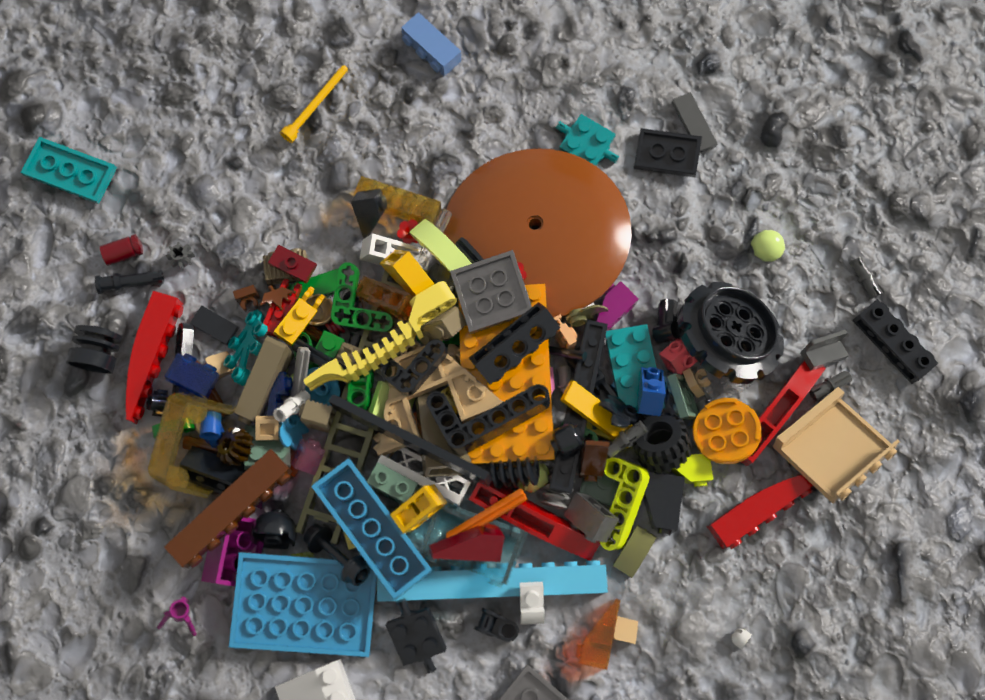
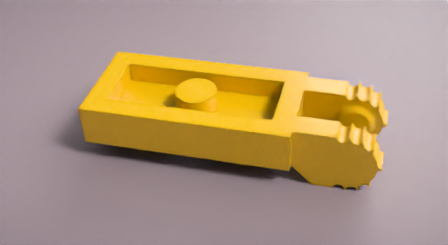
M311 286L302 298L298 299L273 333L290 346L295 343L317 314V309L326 298V296L321 294L313 306L306 303L315 290Z

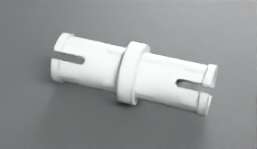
M301 390L294 397L287 398L282 406L274 410V418L279 422L281 420L284 422L289 416L297 414L301 405L305 404L306 400H311L310 394L305 390Z

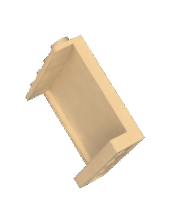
M839 387L781 433L773 445V448L832 504L838 499L843 501L852 492L850 489L854 485L859 487L867 479L866 475L869 472L874 474L883 465L880 462L884 459L889 461L898 452L895 448L900 442L897 439L891 444L842 400L845 392Z

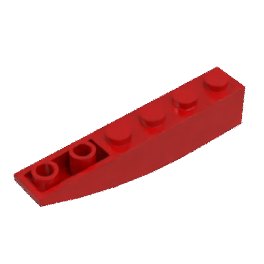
M157 291L152 292L137 330L128 368L126 420L137 424L144 415L145 402L148 395L152 394V384L154 379L160 374V363L162 358H165L168 353V342L176 332L175 324L177 319L182 316L184 310L183 303L177 297Z
M805 360L799 365L758 416L761 424L760 443L755 452L744 461H741V463L747 467L757 459L825 371V367L810 371Z
M803 475L786 479L741 501L706 527L722 549L728 547L733 549L742 543L741 537L746 534L751 536L760 530L758 525L765 521L768 524L778 517L776 512L780 509L786 511L795 504L793 500L798 496L802 499L812 492L811 487L813 485Z
M493 481L489 487L478 482L469 500L487 509L514 491L505 488L504 485L502 489H496ZM528 499L500 516V518L516 527L589 561L592 560L600 546V541L593 543L587 540L581 530L575 529L569 522Z

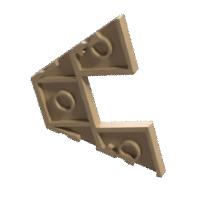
M425 346L398 356L393 360L406 369ZM433 348L434 353L439 354L441 352L439 348ZM447 354L446 358L413 395L405 396L389 383L388 400L385 403L383 416L384 420L421 438L409 403L410 399L449 384L463 423L492 409L503 401ZM427 355L426 358L432 363L433 360ZM422 362L418 364L417 372L422 373L426 371L427 363ZM395 366L391 367L392 375L390 377L394 376L397 372ZM412 372L411 375L417 380L418 377ZM405 381L403 383L405 387H411L410 382ZM382 434L377 455L385 456L407 446Z

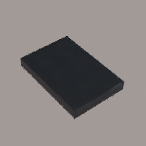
M641 128L634 169L695 178L702 136Z

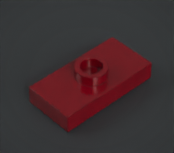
M279 244L268 261L270 266L306 284L317 267L315 262Z

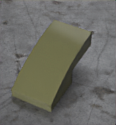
M637 525L613 563V566L633 578L657 536Z

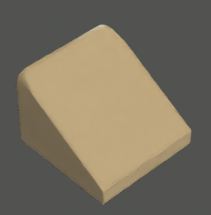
M228 351L205 358L212 375L217 380L232 373L236 368L234 367L230 370L223 366L225 358L229 355Z
M616 616L611 639L636 644L638 621Z

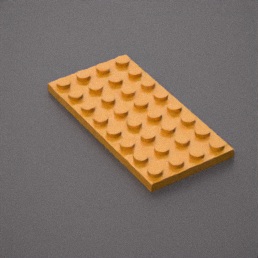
M545 284L525 285L532 307L539 302L547 308ZM458 298L459 310H460L461 314L463 315V317L465 318L464 313H463V310H462V307H461V304H460V301H459V298ZM517 319L470 334L467 325L459 331L461 366L503 402L534 385H544L549 392L550 406L538 415L470 451L468 455L472 464H490L491 461L499 463V460H502L503 463H508V459H511L512 462H517V458H520L521 462H525L526 457H529L530 461H534L535 456L538 461L555 460V451L550 442L553 440L549 340L541 343L535 352L525 356L518 366L510 368L499 381L493 382L491 385L469 360L473 354ZM537 327L531 329L530 335L536 332ZM519 341L513 344L512 349L519 345ZM502 355L497 356L494 363L499 362ZM538 395L534 400L541 401L545 396ZM517 406L514 411L521 412L525 407ZM497 417L494 422L501 423L505 418ZM477 428L474 431V434L479 435L483 433L485 429Z

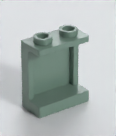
M377 462L367 480L372 490L400 505L420 490L417 482Z

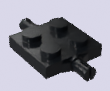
M406 598L400 599L396 603L401 611V615L398 618L387 621L385 624L403 666L414 662H423L427 673H433L436 667L431 658L445 652L447 647L429 607L420 610H410Z

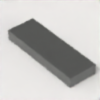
M689 92L674 98L672 104L687 134L702 136L700 153L716 147L718 143L692 93Z

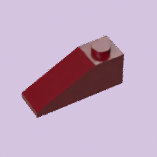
M485 524V526H476L430 544L428 550L432 559L501 562L505 536L497 525Z

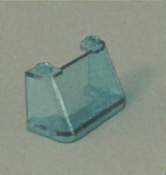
M447 503L432 516L420 549V553L425 554L424 559L437 563L438 559H432L430 555L429 545L445 539L447 532L477 514ZM493 520L488 524L500 527L505 536L501 562L439 559L490 578V584L502 588L503 584L508 585L527 539L528 532Z

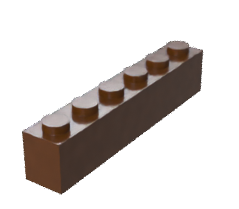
M270 449L167 543L164 548L182 568L196 567L203 560L202 556L208 550L211 552L221 543L220 539L225 534L230 535L238 528L239 525L237 523L241 519L250 517L256 511L255 506L261 501H267L273 495L272 491L278 485L283 486L288 482L293 471Z

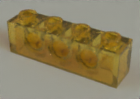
M363 176L360 177L354 196L359 191L381 189L383 196L387 200V209L384 213L407 221L413 219L418 224L427 219L436 226L442 211L441 201Z

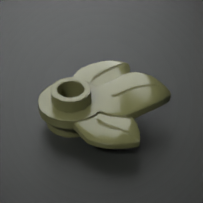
M592 305L584 309H574L569 312L566 320L570 323L571 327H578L587 323V319L595 321L594 315L608 312V308L603 305Z

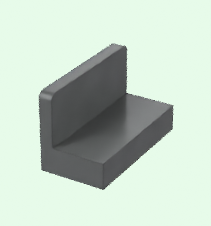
M846 330L814 339L805 346L800 354L810 371L845 360L849 356L841 343V340L848 334Z

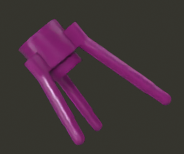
M183 596L181 600L174 601L170 606V611L164 613V617L159 622L157 629H161L167 620L172 618L176 622L185 621L191 634L196 636V630L189 617V599Z

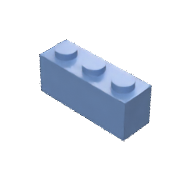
M419 12L401 27L403 42L409 47L412 46L421 59H426L435 72H440L445 77L461 62V50Z

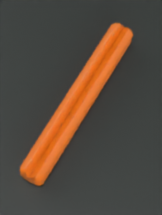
M522 489L516 490L445 534L446 538L476 526H485V524L492 522L527 500L526 494Z

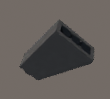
M648 471L650 478L643 501L651 528L657 529L658 534L671 535V532L678 531L685 477ZM637 472V480H639L640 474Z

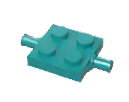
M580 114L577 121L571 127L561 121L557 124L556 129L566 134L559 150L579 156L595 166L604 158H607L614 164L619 159L618 155L609 150L616 134L583 114Z

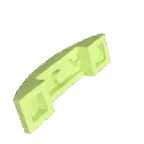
M427 219L421 221L409 232L449 272L472 264L458 247Z

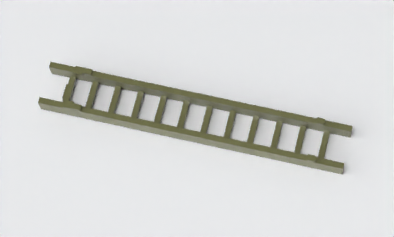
M385 270L371 310L379 311L380 308L407 315L405 324L409 322L412 311L411 305L409 309L383 302L387 288L407 294L399 284L389 282L391 276ZM373 314V323L371 327H374V323L381 324L382 329H384L386 324L376 322V314ZM393 328L397 335L402 333L400 328ZM364 329L358 348L362 350L366 347L373 348L372 345L375 343L369 342L372 330ZM401 351L396 354L397 357L401 356ZM391 367L386 371L388 377L392 375ZM348 383L345 384L341 398L346 401L348 393ZM372 388L371 394L375 393L376 388ZM336 411L311 486L323 477L324 472L329 473L334 469L327 466L331 451L357 458L356 468L362 475L376 430L369 427L368 432L343 425L341 422L344 414ZM342 430L365 437L361 453L334 445L338 431ZM310 486L296 532L304 533L310 515L314 516V519L329 523L331 521L337 523L331 543L338 545L343 529L332 515L314 510L317 494Z

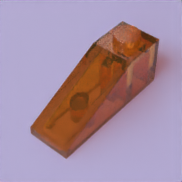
M363 275L358 283L356 297L397 319L409 322L412 311L410 301L413 296L408 292Z
M619 599L611 601L582 639V643L577 644L575 658H578L579 664L608 669L620 606Z

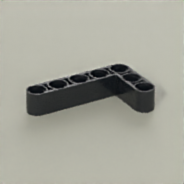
M537 384L462 425L443 393L432 392L427 397L426 403L452 452L462 456L545 411L550 406V396L548 389L544 385ZM538 395L545 396L541 401L534 400ZM437 402H443L441 407L434 408ZM517 406L525 407L521 412L514 411ZM497 417L505 418L501 423L494 422ZM448 420H453V421H454L451 426H449V427H445V426H444V423H445L446 421H448ZM477 428L485 429L484 432L479 435L474 434V431ZM457 439H464L461 445H454Z

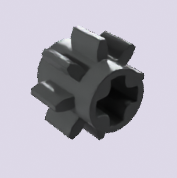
M177 242V245L169 246L170 254H167L166 257L172 260L170 264L173 268L179 265L184 270L185 266L192 265L191 258L195 257V254L190 251L191 247L188 244L183 247L180 242Z

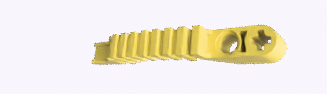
M442 281L434 284L411 299L412 311L409 322L404 324L401 320L397 323L402 332L400 335H397L394 329L390 331L394 339L391 343L387 337L382 338L381 340L385 346L381 349L378 343L373 344L374 354H371L368 347L364 348L365 359H362L357 350L352 352L356 361L355 365H353L348 354L344 352L341 356L347 369L343 370L342 365L335 358L303 380L305 385L312 391L324 383L333 380L346 383L351 380L357 381L360 379L359 376L368 375V371L371 369L374 371L379 369L378 365L381 363L383 365L387 364L389 358L394 359L397 357L396 354L401 351L403 353L406 351L405 347L415 345L416 335L419 340L422 339L424 335L420 329L421 326L452 308L456 304L457 299L446 282Z

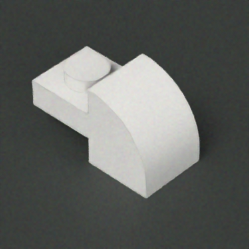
M543 582L520 583L521 625L544 624Z

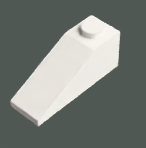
M371 234L362 241L359 260L380 265L379 263L396 249L409 251L424 271L428 269L430 252L427 249L376 234Z

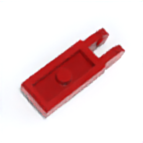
M284 279L280 287L288 289L290 280ZM296 283L293 289L296 293L291 294V296L288 295V301L282 299L283 310H280L275 304H271L272 307L269 308L263 324L268 326L266 335L278 338L273 333L298 301L302 284Z

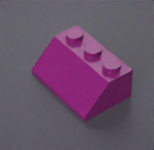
M241 519L237 523L239 525L233 533L230 535L225 534L220 539L221 543L211 552L207 551L201 581L236 586L239 552L262 554L264 543L258 541L256 545L250 540L251 529L256 519Z

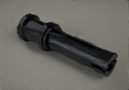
M163 271L123 276L119 273L106 277L97 275L95 276V288L100 295L106 291L116 290L121 292L124 288L164 284Z

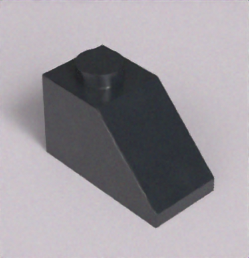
M381 189L359 191L350 201L363 239L372 233L387 209V200L383 196Z

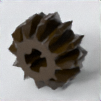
M229 427L227 432L222 433V438L218 439L219 445L216 447L218 450L217 457L224 464L241 466L243 462L248 461V456L252 454L251 448L254 447V444L252 443L253 437L245 429Z

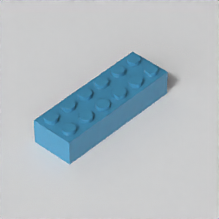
M349 458L311 486L394 600H397L433 572L407 535L403 534L390 516V512Z

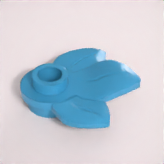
M297 414L289 416L284 422L281 420L278 432L280 441L285 448L290 446L294 450L303 451L302 435L308 433L309 428L302 423L301 418Z

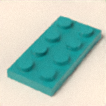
M39 137L20 173L25 177L99 204L117 167L109 162Z
M647 324L606 331L605 335L617 397L626 405L633 406L637 413L641 367L657 368Z

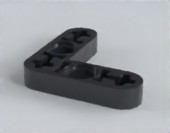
M434 339L427 343L406 369L392 358H389L387 360L388 363L382 366L378 365L379 369L375 370V372L405 396H410L417 392L446 358L448 350L441 340ZM374 348L369 350L371 354L375 353ZM433 348H439L441 352L439 354L434 353ZM427 355L433 360L432 363L426 358ZM422 362L427 363L426 371L422 373L417 372L418 364ZM395 366L397 368L396 374L388 377L386 375L387 369ZM412 372L418 377L417 380L411 375ZM405 381L410 382L411 387H405L403 383Z

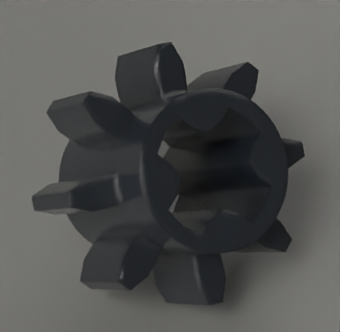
M157 389V391H154V394L148 395L146 407L147 410L153 411L152 416L163 417V415H167V412L173 410L174 398L173 396H168V390Z

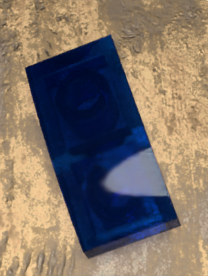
M280 372L273 384L268 402L267 416H274V410L284 404L280 396H289V390L293 388L292 377H289V374L286 372Z

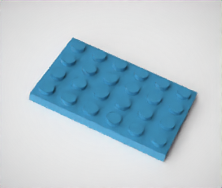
M239 552L229 647L369 657L377 575L371 569L368 578L362 584L354 586L341 580V572L344 566L336 559Z

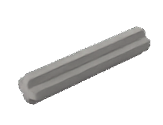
M299 347L297 349L291 397H294L301 390H305L306 385L303 380L307 377L310 359L308 347Z

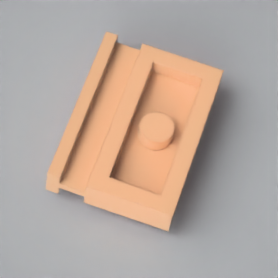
M561 315L554 317L561 327L556 331L555 335L561 348L574 350L577 343L576 338H578L575 330L572 327H568L566 322L562 324Z

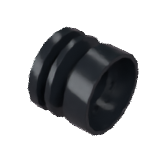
M76 325L74 333L79 336H73L72 341L81 347L69 349L66 364L86 371L113 374L117 359L107 353L119 351L120 347L116 344L121 343L122 336L99 326Z

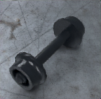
M314 524L309 527L303 538L308 550L311 553H318L324 549L344 566L341 572V580L358 586L368 578L371 569L366 564V560L362 555H357L350 560L330 543L333 535L331 528L320 524Z

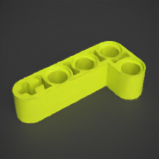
M609 458L606 460L604 473L609 478L620 482L610 512L617 518L620 513L624 516L623 524L621 525L617 522L607 542H600L605 550L611 551L622 549L625 546L650 475L647 469L625 459ZM615 463H618L620 467L617 474L613 470ZM635 471H638L640 474L638 482H635L633 479ZM628 492L632 495L630 503H627L625 499Z

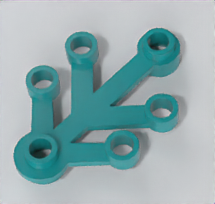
M259 310L248 313L245 318V328L238 338L234 336L228 343V348L236 351L233 356L228 355L223 362L224 367L232 370L241 357L239 367L237 366L231 374L233 381L241 386L246 385L251 373L246 368L249 353L258 356L263 345L257 341L254 334L263 337L268 330V326L263 324L265 316Z

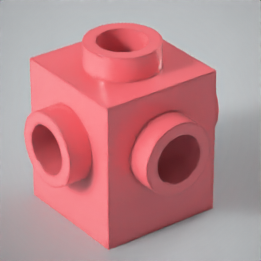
M676 339L659 353L666 369L674 374L682 375L683 371L691 368L698 362L695 357L689 354L681 339Z

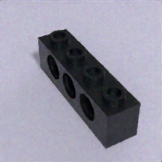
M538 302L473 354L469 360L491 385L493 382L499 381L510 368L518 366L525 356L535 352L541 343L551 339L561 327L548 309ZM537 327L536 332L530 335L531 329ZM519 341V345L512 349L513 344ZM499 355H502L501 360L497 363H494L495 358Z

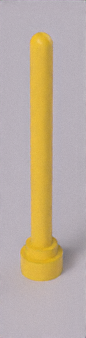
M343 65L337 70L292 125L289 124L283 127L279 133L286 141L293 143L299 133L298 129L347 73L348 68Z

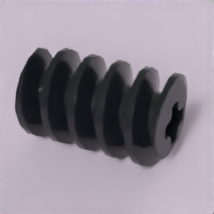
M535 456L534 463H531L529 457H526L525 464H522L520 458H517L516 465H513L511 459H508L507 466H504L503 461L499 460L498 467L491 461L490 473L496 489H502L503 485L505 488H511L512 484L514 487H519L521 483L523 486H528L530 482L533 486L537 485L540 477L537 457Z

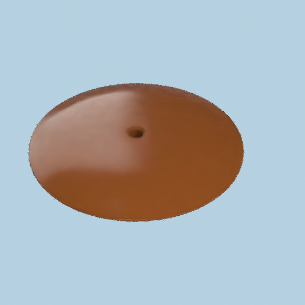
M540 148L519 150L501 155L473 171L452 196L443 218L442 233L454 244L459 238H465L483 259L513 250L517 262H521L524 265V271L527 273L526 279L523 280L524 284H545L547 309L554 318L558 315L562 317L567 316L574 309L587 307L612 286L621 273L628 257L631 243V221L621 192L602 170L579 156L564 151ZM533 226L540 227L537 230L531 229Z

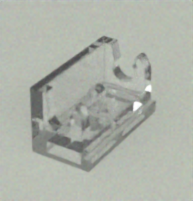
M716 377L710 380L711 384L708 387L702 388L705 392L704 397L711 402L720 398H730L748 389L753 383L736 384L730 382L728 377Z

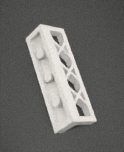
M406 448L398 450L402 452L404 461L398 463L389 459L391 453L380 456L378 460L380 464L417 482L419 487L422 488L423 486L435 484L445 500L457 507L460 506L471 484L470 481L458 475L449 476L452 478L446 480V477L443 476L444 481L436 483L430 480L429 477L422 476L423 471L416 473L410 470L408 463L416 460L422 463V458ZM405 454L408 455V456H410V457H412V458H411V459H406ZM458 481L464 484L460 495L449 490L448 483Z

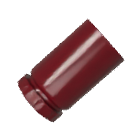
M134 234L131 237H125L101 245L100 252L105 264L109 266L136 257L137 254L142 255L143 247L137 235Z

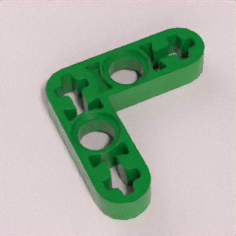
M350 262L343 263L339 267L331 310L332 321L341 326L378 332L391 331L394 328L395 320L390 314L354 307L359 281V269ZM349 267L354 271V275H350L348 282L353 283L352 286L341 284L342 280L347 281V275L344 274V270H348ZM344 288H348L351 291V296L347 300L340 298V291ZM343 310L345 314L352 315V311H355L352 316L353 324H350L351 319L343 318L342 322H340V318L336 316L337 313H341ZM361 313H366L369 317L365 325H360L357 321V317ZM373 314H376L375 319L383 320L384 316H386V320L390 321V324L385 325L384 329L378 323H374V327H371Z

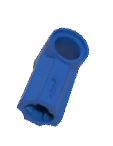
M206 411L201 414L200 437L205 439L206 443L210 444L212 448H216L219 445L218 439H221L222 433L225 432L221 424L222 415L219 412Z

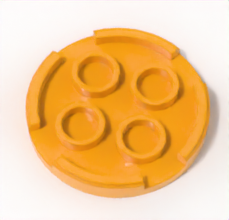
M720 398L709 402L699 412L693 423V438L698 450L707 459L715 463L735 464L744 461L755 452L761 440V424L756 412L745 403L738 401V399Z

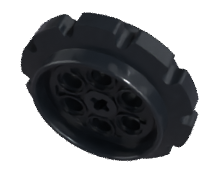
M712 282L708 287L701 285L695 288L684 300L685 303L680 308L678 314V327L685 332L681 339L689 354L695 357L700 366L710 374L718 378L728 377L730 382L736 384H751L756 378L758 380L766 378L779 365L777 360L783 356L784 340L778 334L780 326L770 309L754 294L743 288L733 287L730 283Z

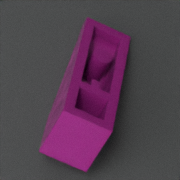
M621 281L616 286L612 284L605 292L606 295L602 305L608 308V312L599 313L596 320L597 322L608 324L607 331L622 319L639 300Z

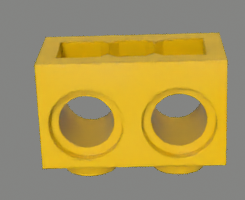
M435 484L423 486L392 512L390 516L404 534L416 530L448 502Z

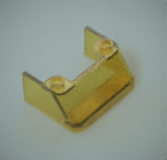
M181 392L170 395L165 403L148 465L149 475L172 490L208 499L214 491L188 482L189 475L187 471L181 467L174 466L186 422L191 424L202 422L207 416L208 409L231 415L236 407Z

